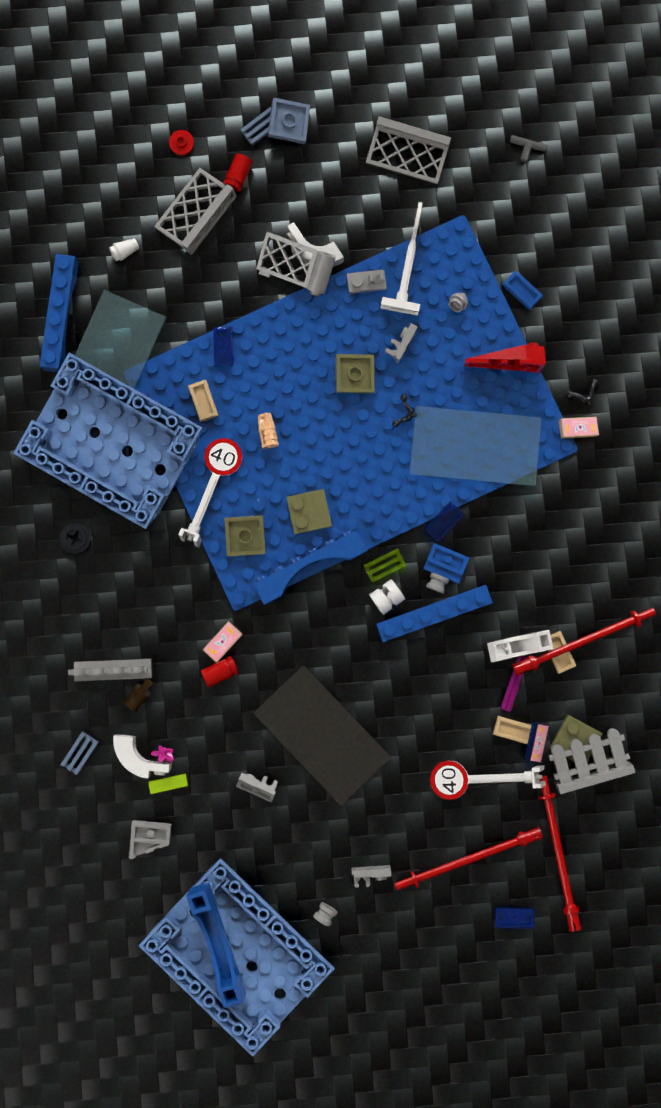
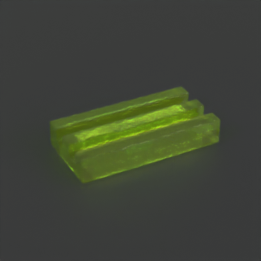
M396 549L365 564L364 568L371 582H374L405 567L406 564L399 550ZM395 554L397 555V558L385 564H382L372 570L369 569L370 566L377 564ZM400 561V565L373 577V573Z

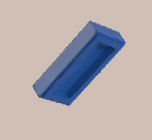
M516 270L502 284L529 311L543 297Z

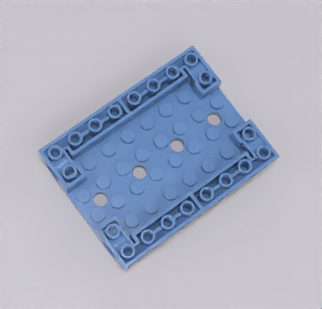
M68 353L51 384V387L54 388L37 421L31 420L13 454L147 529L160 513L197 447L203 428L75 355ZM65 409L67 417L61 420L58 413L60 410ZM97 427L100 430V435L97 438H93L91 430ZM126 446H131L133 449V453L129 457H126L123 453ZM159 465H164L166 472L159 476L156 473V468Z
M220 858L193 887L210 883L246 991L243 1003L226 1008L222 1005L207 942L199 924L190 913L191 909L186 897L188 892L139 944V947L250 1055L254 1056L280 1028V1024L305 996L308 998L335 968ZM253 961L257 964L258 968L255 971H249L246 964ZM277 989H283L286 995L283 998H277L274 992Z

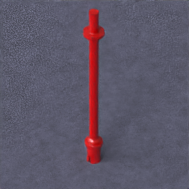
M654 608L639 614L636 611H632L631 617L538 657L530 655L526 660L513 664V670L516 676L530 670L535 671L538 669L539 664L632 624L639 627L642 620L656 615Z
M544 775L539 780L545 781L546 785L541 788L543 795L538 796V798L544 800L566 902L563 912L567 916L569 931L574 932L573 923H575L576 931L582 929L578 916L579 907L573 902L551 799L556 794L550 793L547 775Z
M538 826L526 832H518L516 838L415 875L414 871H411L412 877L396 882V889L400 890L413 884L416 885V888H419L418 883L517 845L526 847L528 843L543 839V835H541L542 833Z

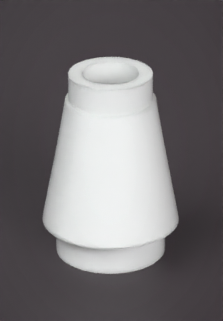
M134 238L113 243V246L109 247L115 261H122L138 250L139 246Z

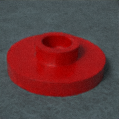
M185 130L175 131L169 139L171 150L181 156L189 154L194 147L193 136Z

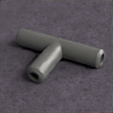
M514 135L510 139V143L524 146L520 160L525 163L528 162L531 149L546 152L548 147L547 144Z

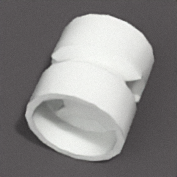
M391 579L382 585L381 590L376 589L369 594L383 615L392 609L393 604L398 605L405 600V597Z

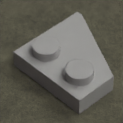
M133 820L129 859H133L143 853L152 852L156 848L168 846L170 844L172 824Z

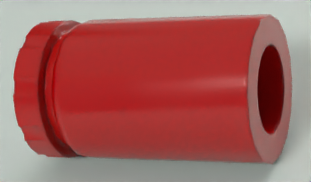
M237 153L223 184H228L234 191L240 192L253 161L249 157Z
M231 656L201 670L208 687L220 683L234 674H239L238 667Z

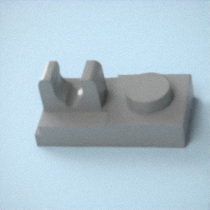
M383 269L347 274L349 294L387 289Z
M412 323L409 328L405 327L400 335L402 338L401 343L391 339L390 343L397 350H390L388 348L385 350V353L393 357L398 364L418 327Z
M241 773L236 787L272 802L276 793L274 790L277 781L274 780L273 784L269 786L266 784L267 776H264L260 782L251 774Z
M390 865L351 868L356 888L359 887L358 882L361 877L366 881V887H369L370 877H375L376 880H386L387 877L391 876Z

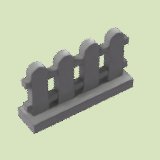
M152 659L74 662V669L68 670V675H74V681L152 678Z
M611 728L607 731L608 739L601 740L597 734H591L588 738L589 744L582 745L581 741L573 739L570 742V749L566 751L559 744L553 745L551 748L552 755L548 756L550 761L554 760L557 773L553 775L555 780L559 779V781L555 782L557 791L563 794L635 773L634 766L627 761L630 759L629 754L624 752L622 741L625 740L624 735H620L616 729ZM610 745L612 758L606 759L603 746ZM591 750L594 763L587 764L584 751ZM572 755L576 768L569 770L566 757Z

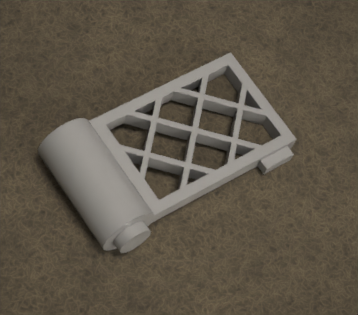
M266 232L256 269L260 270L259 274L270 277L273 275L305 287L310 290L309 293L311 295L320 297L321 294L326 292L336 256ZM270 238L277 241L279 248L271 251L269 246ZM291 245L296 254L288 258L284 248ZM281 250L285 260L277 264L273 254ZM306 251L313 253L311 261L305 264L301 256ZM268 256H270L274 264L271 268L263 267L264 260ZM298 256L302 266L294 270L290 260ZM284 263H287L291 271L286 275L282 274L279 268ZM304 269L306 273L304 282L300 281L296 275V272Z

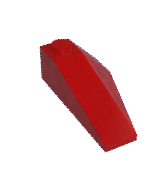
M528 343V345L466 358L464 366L540 373L546 364L544 346H539L538 343Z

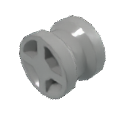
M431 573V580L427 583L426 587L444 594V586L449 582V579Z
M321 902L319 911L315 912L313 917L320 923L330 927L331 919L338 912L328 904Z

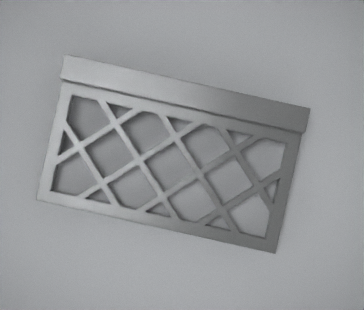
M379 116L366 163L438 184L451 137ZM379 131L387 133L390 140L380 145L377 139ZM400 137L404 138L408 145L398 150L394 141ZM392 142L396 152L386 156L382 147ZM417 143L423 144L426 151L419 155H416L412 148ZM410 148L414 157L405 162L400 153ZM435 148L444 150L442 157L434 161L430 151ZM380 149L384 159L379 162L371 160L373 152ZM428 153L432 163L422 167L418 158ZM398 154L402 164L397 167L391 166L388 159ZM416 160L420 169L416 172L409 171L407 164ZM434 165L437 170L436 178L428 177L424 170Z
M199 168L154 227L192 255L237 195L231 186L223 184ZM201 175L207 178V184L197 186V180ZM219 186L222 188L218 195L211 194L212 187ZM208 188L209 196L199 198L198 190ZM195 191L196 199L186 200V194ZM200 202H210L208 209L200 210ZM196 203L197 211L187 213V205ZM184 206V214H174L176 207ZM198 215V222L189 225L188 217ZM185 218L186 226L176 228L175 220ZM172 220V229L165 230L162 228L166 221ZM187 230L185 239L183 241L179 240L177 232Z

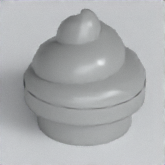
M455 293L449 299V307L455 312L465 310L468 305L465 293Z

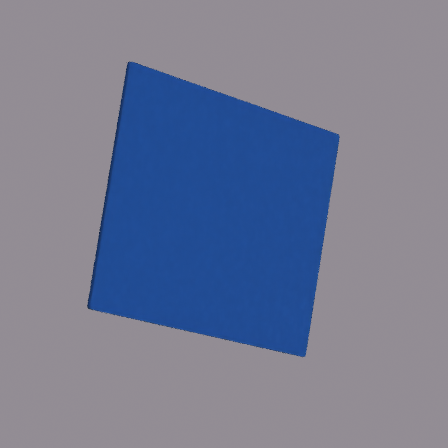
M459 216L416 236V249L408 284L407 302L420 304L418 316L381 309L383 297L396 299L397 292L400 291L407 250L411 241L409 239L330 276L326 292L321 294L320 297L311 295L309 293L310 290L303 288L215 329L232 330L233 365L216 366L215 330L124 372L131 388L203 428L197 447L175 484L192 522L212 475L204 459L205 450L208 445L216 439L226 438L237 443L241 449L243 457L241 466L233 474L219 477L199 526L201 528L198 533L233 610H240L261 600L253 585L257 582L256 578L264 574L268 577L274 573L273 569L281 565L284 568L289 566L292 559L298 556L301 559L308 556L307 552L315 547L318 550L325 547V542L333 538L335 541L342 538L341 534L350 529L352 532L357 530L368 550L577 451L578 448L573 438L561 439L559 420L563 417L541 371L540 373L464 366L466 358L528 345L465 216ZM384 270L386 290L349 294L348 273ZM455 293H465L468 305L461 312H455L449 307V299ZM412 323L418 327L398 364L393 357L385 353L386 348L397 350L390 343L391 339L401 343L402 338L400 335L405 327L409 328ZM336 354L374 355V394L336 393ZM207 380L219 416L200 422L188 385ZM402 394H406L408 397L407 403L414 408V413L417 414V417H413L411 421L402 422L399 424V427L394 428L392 426L394 420H399L408 415V411L400 399ZM271 413L276 427L279 446L262 449L258 425V416L260 414ZM324 489L332 527L295 535L287 497ZM263 515L266 554L227 556L224 518ZM326 559L312 563L300 570L286 587L344 561V559Z

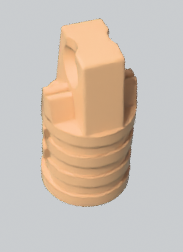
M271 413L260 414L258 416V425L262 449L279 446L276 427Z

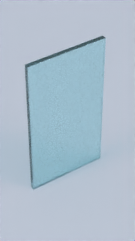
M104 290L75 356L135 389L166 317Z
M416 406L415 413L417 417H415L410 474L536 486L541 418Z

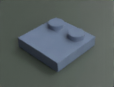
M273 98L268 137L305 144L310 105Z

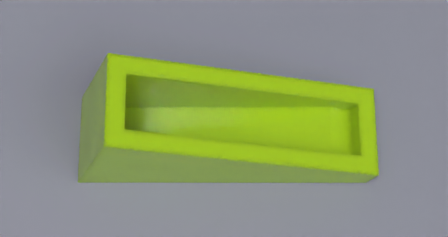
M186 774L148 782L150 794L188 786Z

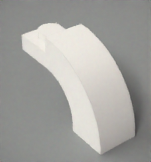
M294 222L287 226V237L289 240L336 256L333 267L344 262V257L334 241L325 246H315L305 240ZM291 246L293 254H296L293 246ZM306 251L301 254L305 264L311 261L313 253Z
M549 630L487 643L491 662L553 649Z
M114 735L113 742L116 755L121 764L131 773L139 777L150 778L151 771H154L155 775H165L166 772L169 773L171 771L172 763L162 762L159 764L157 761H149L143 758L136 749V736Z

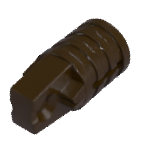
M147 678L142 685L137 683L133 691L122 702L136 713L137 709L144 703V700L150 696L151 693L148 690L154 682Z

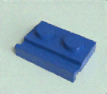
M434 543L423 569L459 584L469 557Z

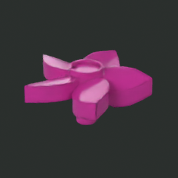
M159 746L158 751L151 752V755L159 757V764L164 760L167 762L174 761L172 756L173 749Z

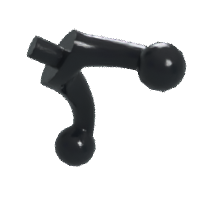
M593 379L591 381L588 396L585 397L579 393L568 391L567 397L573 398L574 396L579 398L582 403L587 402L588 405H591L590 400L594 399V388L598 385V380Z
M402 394L400 399L408 411V415L399 420H394L392 422L394 428L399 427V424L402 422L411 421L413 417H417V414L414 413V408L407 403L408 397L406 394Z

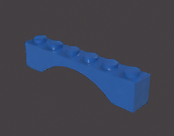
M56 254L40 359V367L44 371L58 372L65 361L68 312L79 267V262L75 256Z
M350 529L342 533V538L336 541L334 538L324 543L325 547L319 550L317 547L307 552L308 556L302 559L300 556L290 561L291 564L285 568L281 565L273 569L274 573L268 577L264 574L256 578L257 582L253 585L263 604L266 605L282 597L291 579L306 566L326 559L350 561L367 552L357 530L352 532Z
M484 585L377 623L376 626L382 642L493 602L487 586Z
M210 883L191 887L186 897L192 915L199 924L207 942L222 1005L226 1008L243 1003L246 991Z

